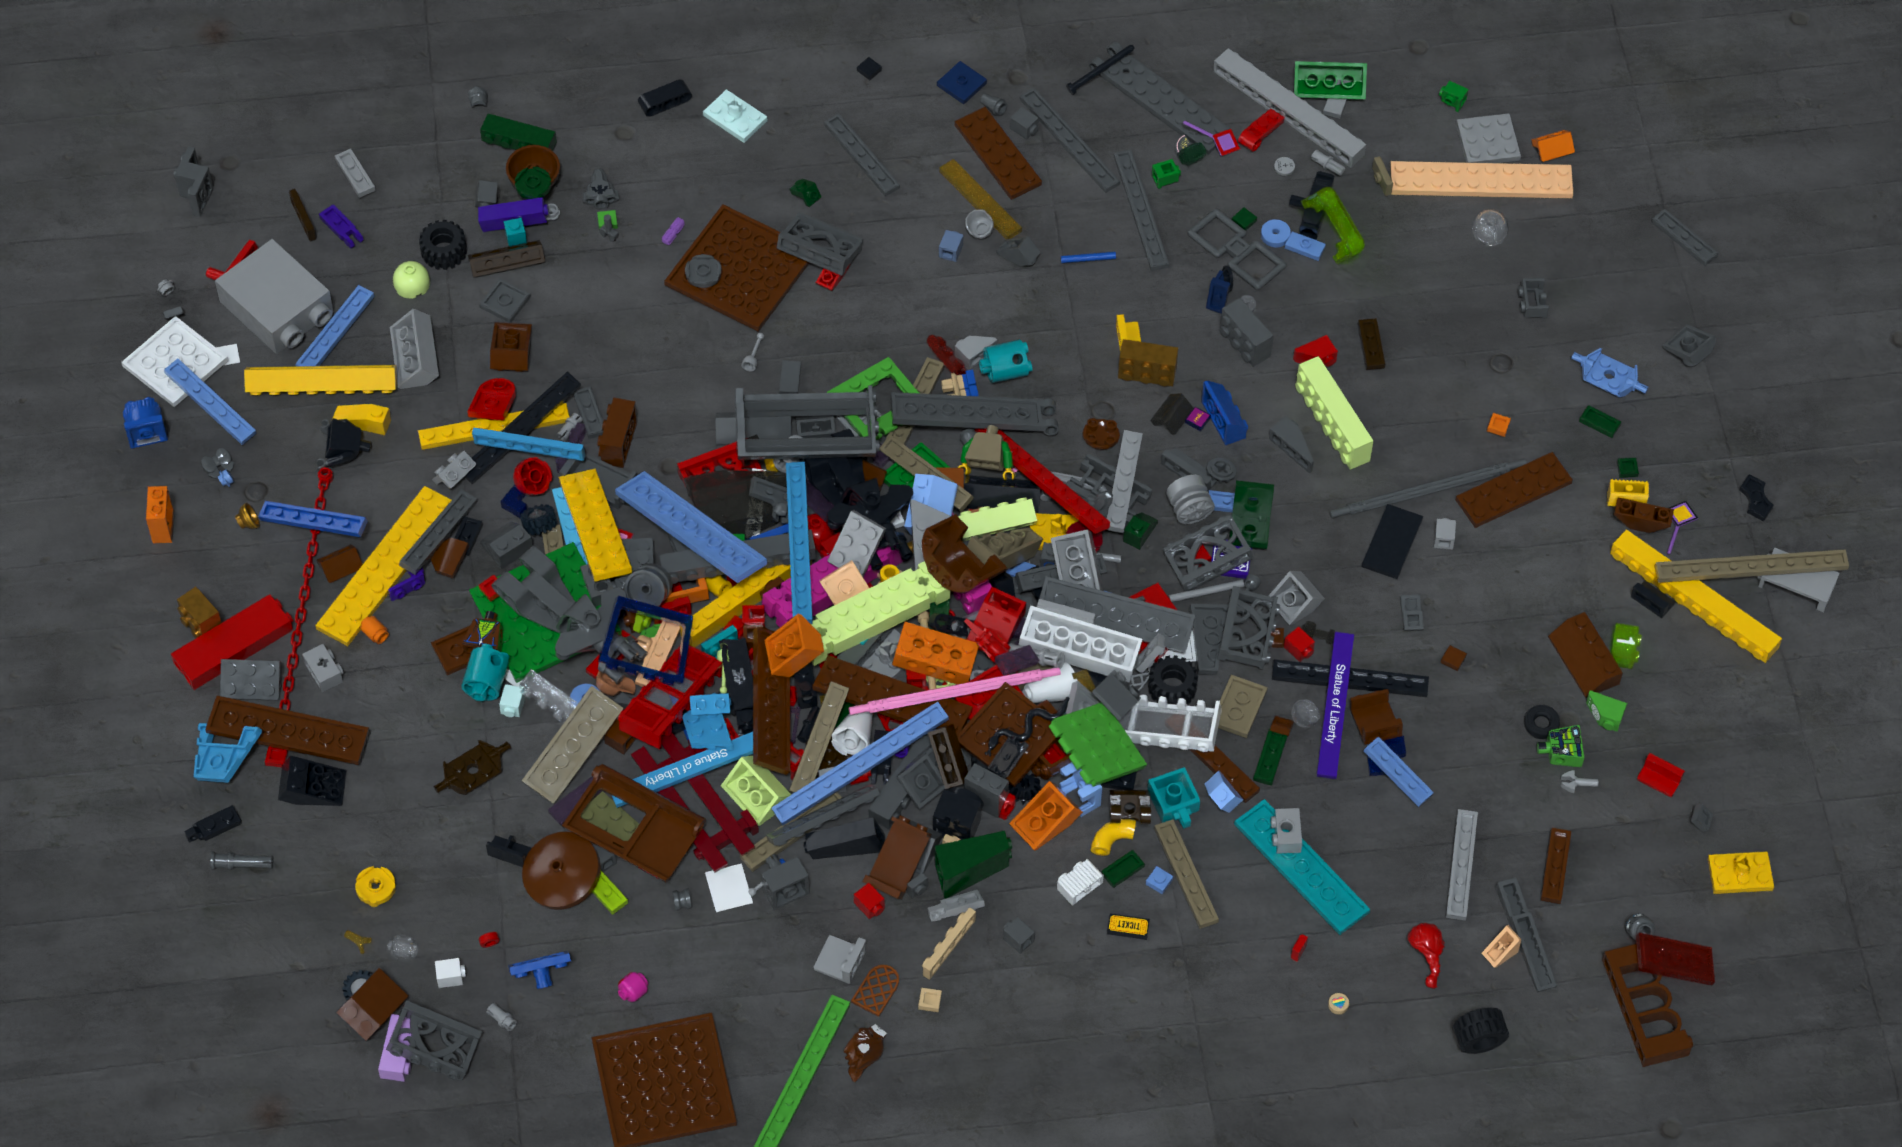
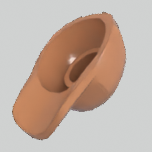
M598 671L596 686L602 693L609 696H616L620 692L635 694L636 687L632 679L625 676L620 683L616 684L607 674Z

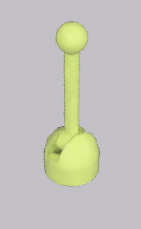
M722 649L717 652V660L723 662ZM723 665L722 687L720 688V693L722 694L727 693L726 678Z

